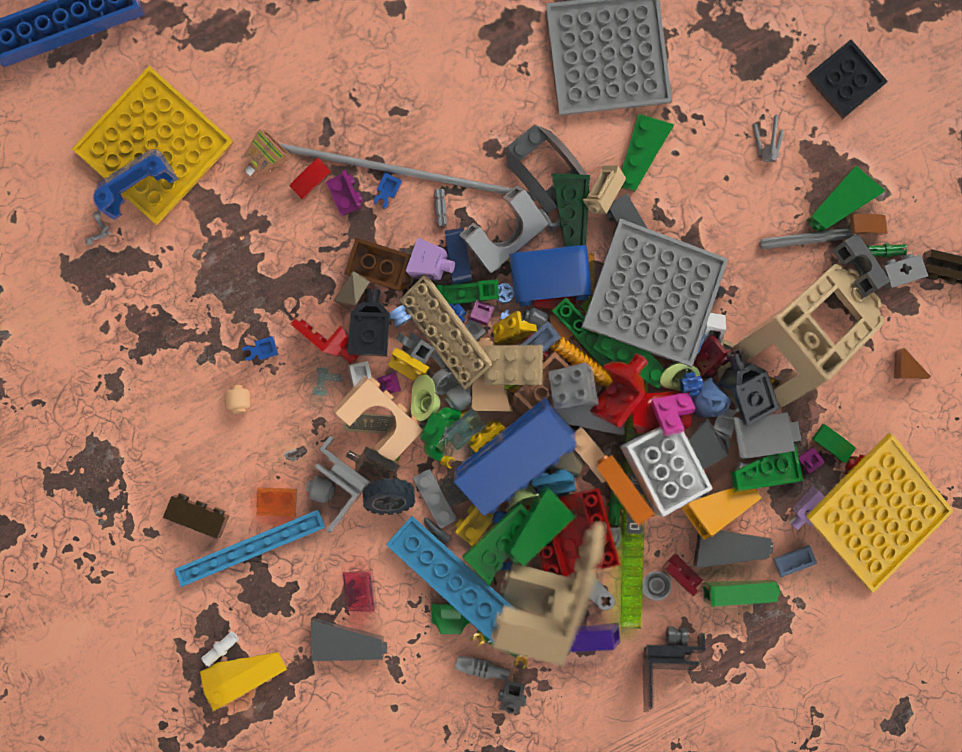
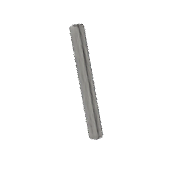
M851 228L764 238L760 240V248L763 250L849 239L854 234Z

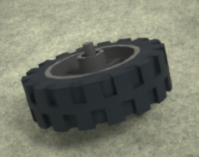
M390 478L382 481L376 480L374 483L371 482L368 486H365L362 491L363 507L374 514H399L402 511L409 510L415 504L414 486L410 482L407 483L406 480H399L397 478L390 480Z

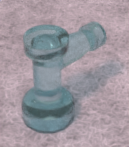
M317 368V387L313 388L312 394L327 396L328 390L324 388L325 380L341 382V374L328 373L327 368Z

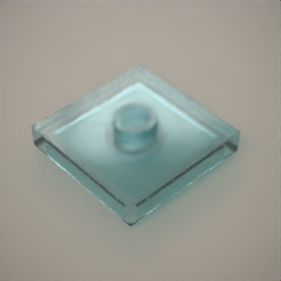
M471 408L449 427L443 435L459 450L474 434L480 432L486 424Z

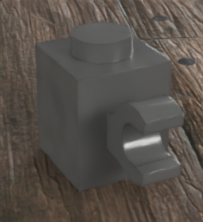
M399 333L396 337L398 341L404 344L401 349L423 364L427 362L435 349L413 333H411L409 338L402 333Z

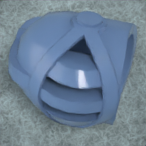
M712 377L703 381V390H699V395L690 396L695 406L694 412L702 418L723 415L731 403V399Z

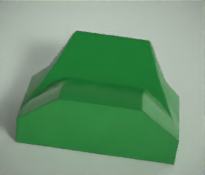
M432 603V623L436 625L440 634H462L463 629L470 621L450 603Z

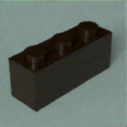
M181 493L171 496L163 518L215 539L221 538L229 519V515L225 514V510L214 507L213 510L207 507V503L199 500L196 502L190 501L189 496Z

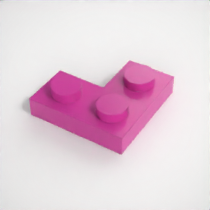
M689 393L656 398L651 401V406L664 436L683 433L684 426L679 415L694 413L695 406Z

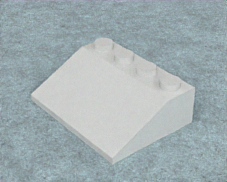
M658 427L620 446L655 516L664 517L713 489L684 431L683 433L664 436L661 427Z

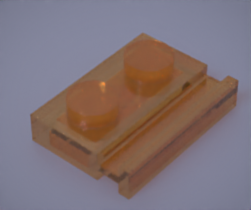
M257 488L256 516L296 517L297 489Z

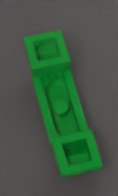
M498 280L445 286L435 285L448 304L452 303V305L457 303H476V300L484 302L499 299Z

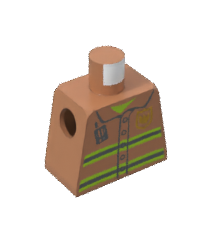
M260 129L244 153V156L250 162L245 171L251 177H254L258 171L261 174H270L286 162L291 155L267 130Z

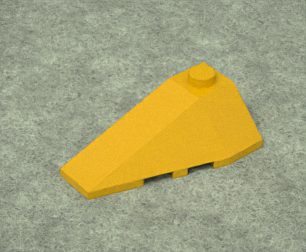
M279 652L217 662L202 670L200 675L204 694L213 711L282 673L287 668Z

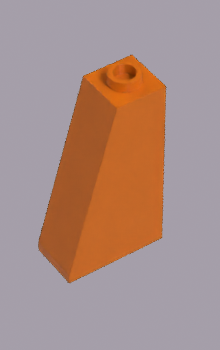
M606 454L597 461L599 463L596 466L638 526L654 515L652 509L613 455L608 457Z

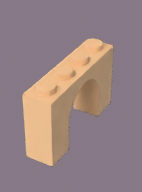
M364 376L333 410L335 414L350 426L369 407L384 406L388 408L393 416L392 427L377 443L375 449L392 464L423 431L419 426L421 422L415 416L410 418L406 414L408 410L400 402L396 405L392 401L394 397L387 390L382 392L378 388L380 384L373 377L368 379Z

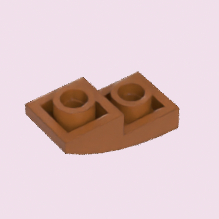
M850 215V228L853 234H888L886 215Z

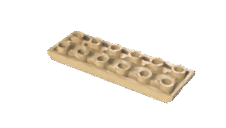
M423 275L399 301L404 305L407 312L464 390H466L492 366V362L430 278Z

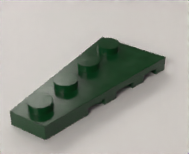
M551 173L564 247L586 246L588 207L583 199H586L589 194L590 175Z

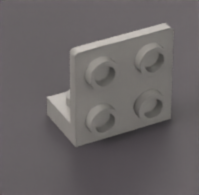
M583 363L549 371L553 403L556 410L581 404L599 405L593 370L590 365Z

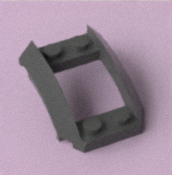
M534 124L505 147L507 167L522 181L537 202L541 204L544 211L549 213L557 208L553 184L544 190L520 160L547 140L571 168L566 174H588L552 131Z

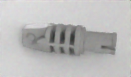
M458 656L455 669L466 674L485 679L492 677L504 680L505 682L508 680L507 677H509L510 669L493 666V663L474 657Z

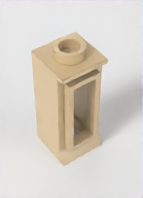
M602 165L599 177L587 198L583 199L591 213L607 214L626 179L618 165Z

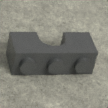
M859 234L845 240L833 249L842 265L850 263L857 268L859 278L854 283L864 297L890 282V279Z

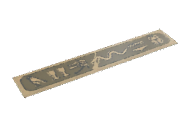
M362 413L350 426L344 422L343 431L387 434L392 427L393 416ZM429 418L420 421L421 424L419 426L423 431Z

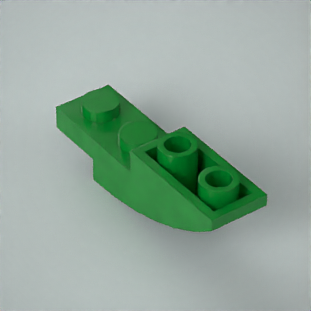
M565 298L552 310L553 314L569 329L574 339L603 368L611 360L592 349L599 334L582 328L585 317Z

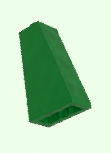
M855 166L835 186L808 217L807 221L815 231H824L881 195L885 190L858 166Z
M544 486L507 547L510 552L508 556L515 564L520 562L523 566L526 565L575 518L548 487Z
M773 580L703 582L704 602L711 607L778 602L780 586Z

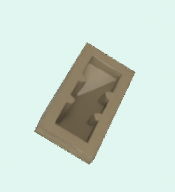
M353 271L333 301L350 311L357 304L370 281Z
M574 449L569 454H563L555 465H549L547 468L557 471L567 470V472L575 476H580L585 462Z

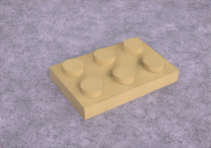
M542 345L485 346V354L491 360L492 366L484 373V385H542Z

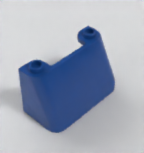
M151 149L101 180L95 187L93 201L100 212L115 220L122 216L120 206L125 200L121 193L149 175L154 176L157 181L165 179L170 184L179 178L164 155L156 149Z
M570 246L509 254L515 302L520 304V307L531 306V302L535 300L573 296L577 297V301L588 300V296H592L587 246Z

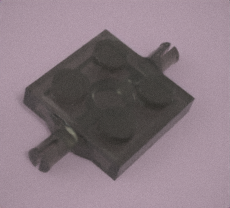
M367 446L360 456L351 450L348 451L346 457L356 462L355 471L370 482L374 483L376 480L382 481L386 478H390V480L397 478V471L400 465L382 456L377 451Z

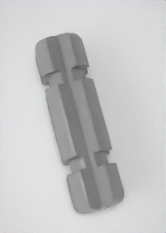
M436 189L434 195L436 199V216H438L436 218L437 226L442 227L447 225V217H445L444 189Z

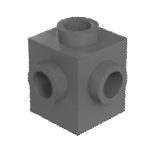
M506 680L504 689H500L497 701L501 702L500 710L519 714L521 706L525 707L527 695H524L525 684Z

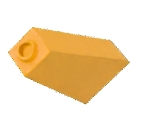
M734 488L691 501L683 505L681 509L703 540H705L759 501L761 497L756 488L734 492Z

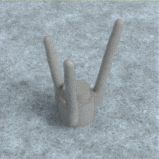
M777 114L774 116L771 145H764V149H762L757 124L753 125L758 146V157H762L763 162H776L777 158H779L784 130L780 131L777 144L775 145L778 124Z

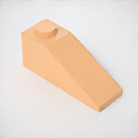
M579 427L574 431L577 442L575 451L601 483H604L606 480L596 466L599 465L597 461L605 455L584 429Z

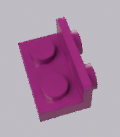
M346 170L342 171L343 174L326 181L341 217L361 209L360 202H363L360 192H355L352 186L356 184L352 174L348 175Z

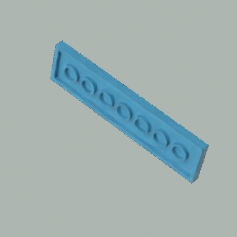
M411 516L386 545L494 643V639H491L493 627H497L495 625L497 614H502L504 606L513 607L420 522Z

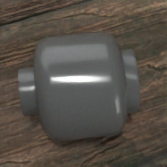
M534 307L529 310L526 309L521 316L522 321L536 324L537 330L546 322H549L548 315Z

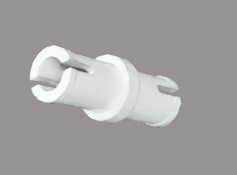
M230 631L220 642H216L213 645L214 647L202 657V661L210 667L220 656L227 654V650L239 641L238 636Z

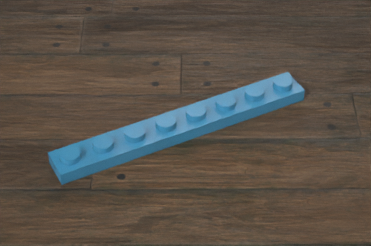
M316 510L174 570L180 586L183 587L326 528L320 510Z

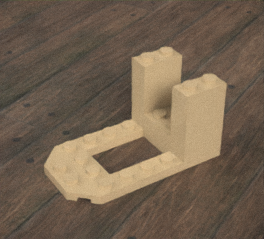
M834 264L792 303L753 328L733 346L734 350H743L745 361H747L772 344H775L795 370L790 372L773 388L777 403L781 407L829 381L884 324L883 316H880L879 308L882 307L880 298L875 292L864 297L854 283L859 278L857 270L842 269V266ZM833 292L857 320L835 344L832 343L809 315Z
M593 523L590 531H586L584 537L585 545L580 547V559H576L574 565L575 573L572 572L570 578L512 563L510 571L506 570L504 582L506 584L502 583L500 595H503L502 598L511 606L541 613L543 616L504 606L502 614H497L495 621L497 627H493L492 630L493 648L564 666L594 586L596 575L592 574L595 562L599 563L604 533L603 524Z

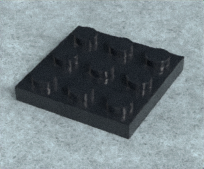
M852 39L806 76L842 119L888 82Z

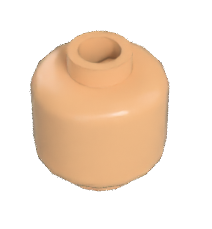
M242 385L231 386V389L225 392L226 409L231 411V414L246 413V410L251 406L250 391L244 389Z

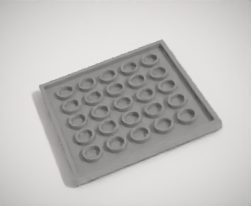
M572 0L546 3L559 116L672 103L659 0Z
M620 218L582 328L679 364H685L691 368L728 258Z

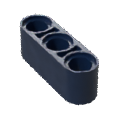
M464 227L445 230L449 260L455 262V268L452 272L453 284L472 282L467 246L459 236L464 231Z

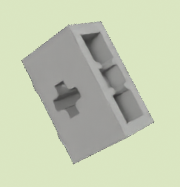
M911 253L902 256V260L898 262L892 259L883 262L884 266L881 267L890 279V282L884 285L885 290L928 276L921 254L914 256Z

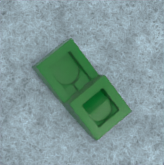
M825 424L821 425L812 438L819 446L829 451L843 463L848 461L856 449L855 446Z

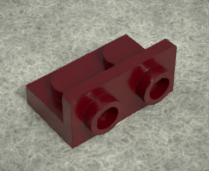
M709 336L701 345L699 353L696 354L693 366L699 370L702 379L713 378L718 374V369L730 361L727 354L729 352L732 353V349L726 350L715 336Z
M673 554L662 567L694 597L699 592L696 588L703 580L677 554Z

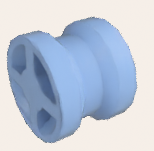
M507 283L498 285L499 299L497 301L502 304L511 302L514 296L512 286Z
M404 305L389 313L394 321L395 328L404 325L411 319V316L405 312L406 308Z

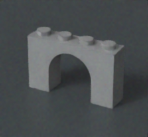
M518 185L503 197L516 217L515 230L507 240L499 243L491 242L484 231L474 222L459 234L482 266L490 273L498 270L502 263L510 259L509 254L516 253L521 247L526 246L530 239L536 234L541 233L549 224L525 189Z

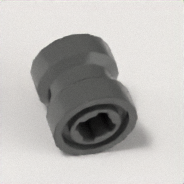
M667 626V645L674 646L678 644L680 646H688L689 631L687 627L676 629L674 626Z

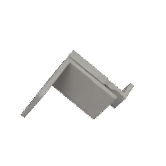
M788 412L765 416L749 426L744 425L743 421L738 417L734 418L740 454L743 459L795 451L794 442L802 441L798 422L790 423Z
M329 436L319 450L328 456V459L334 463V466L329 470L323 464H317L315 468L353 496L327 529L329 533L335 530L359 498L364 487L370 482L327 450L335 439L332 436Z

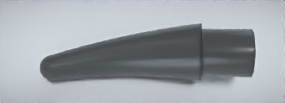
M427 517L424 518L430 530L440 540L446 543L451 541L452 537L434 525Z

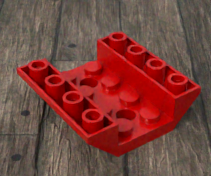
M599 488L558 497L568 510L574 509L577 515L575 519L569 522L538 552L543 571L567 577L572 572L575 573V561L580 559L578 548L581 545H585V533L590 531L593 523L604 525L601 557L599 563L595 562L593 569L601 568L602 570L621 565ZM532 505L526 506V510L529 511Z

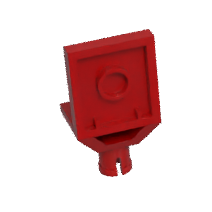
M295 318L290 323L327 355L341 356L350 365L360 356L348 355L349 335L341 326L327 340L317 331L314 334L312 332L313 327L303 319L299 321Z
M635 354L628 364L618 362L603 366L612 382L598 399L599 405L592 406L589 410L592 415L618 428L623 425L646 395L644 381L640 375L642 369L648 364L644 357Z

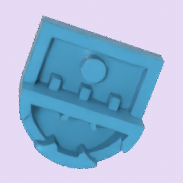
M558 470L555 472L556 474L552 475L543 473L540 477L531 479L532 486L537 489L538 494L544 486L548 487L557 497L568 495L570 492H576L574 475L567 472V470Z

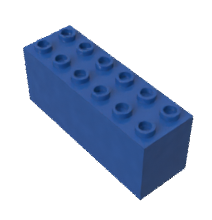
M544 398L455 469L454 482L484 516L489 512L493 513L504 500L505 502L509 501L517 490L526 488L531 479L540 477L545 472V468L549 465H555L563 454L572 452L577 444L575 432L550 402Z

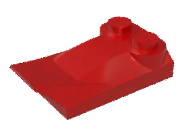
M682 391L645 393L646 395L632 412L635 433H646L660 427L651 406L652 399L682 394ZM692 413L679 415L684 430L689 429L692 423Z

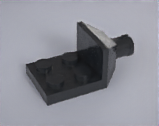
M371 288L366 289L365 302H361L350 312L348 355L383 357L388 355L391 317L389 312L379 302L381 293L379 289H373V297Z
M735 349L732 350V353L729 352L727 354L731 367L725 370L718 383L721 387L733 390L743 424L749 426L778 410L779 407L768 371L746 362L743 350Z

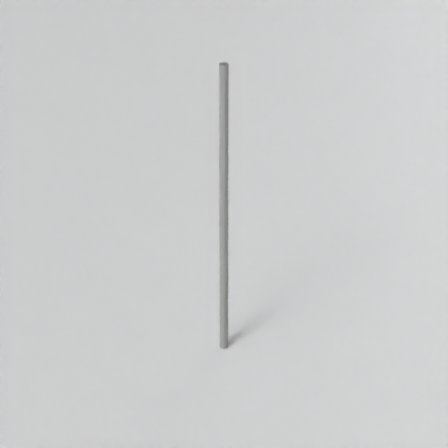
M280 143L289 153L504 195L513 189ZM526 191L532 200H536L529 191Z

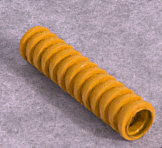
M561 337L553 344L552 351H557V354L561 355L563 359L566 358V361L570 362L572 366L583 363L590 365L593 370L594 381L602 386L604 390L611 384L612 379L602 366L597 365V362L593 361L592 358H588V355H583V351H579L577 347L574 348V345L570 344L564 337Z

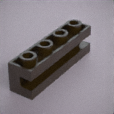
M933 249L924 252L923 262L928 274L927 279L945 280V283L953 285L957 283L962 284V256Z

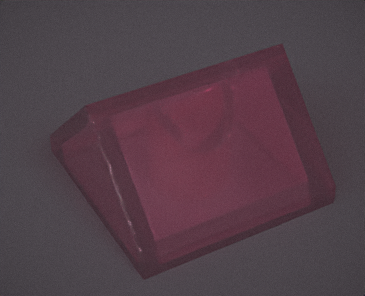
M373 569L343 572L347 611H375L377 602Z

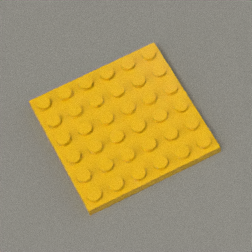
M148 66L75 144L72 150L103 178L108 177L151 149L160 151L179 179L170 184L165 179L157 181L154 176L149 175L121 193L154 224L158 225L229 149L234 141L153 68Z
M888 433L826 495L806 518L863 584L874 593L954 510L895 436Z

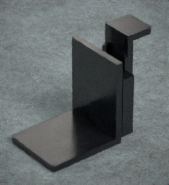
M700 633L697 636L698 646L646 645L644 647V712L648 713L653 709V669H696L700 666V661H686L685 655H691V653L702 654L706 651L705 633Z

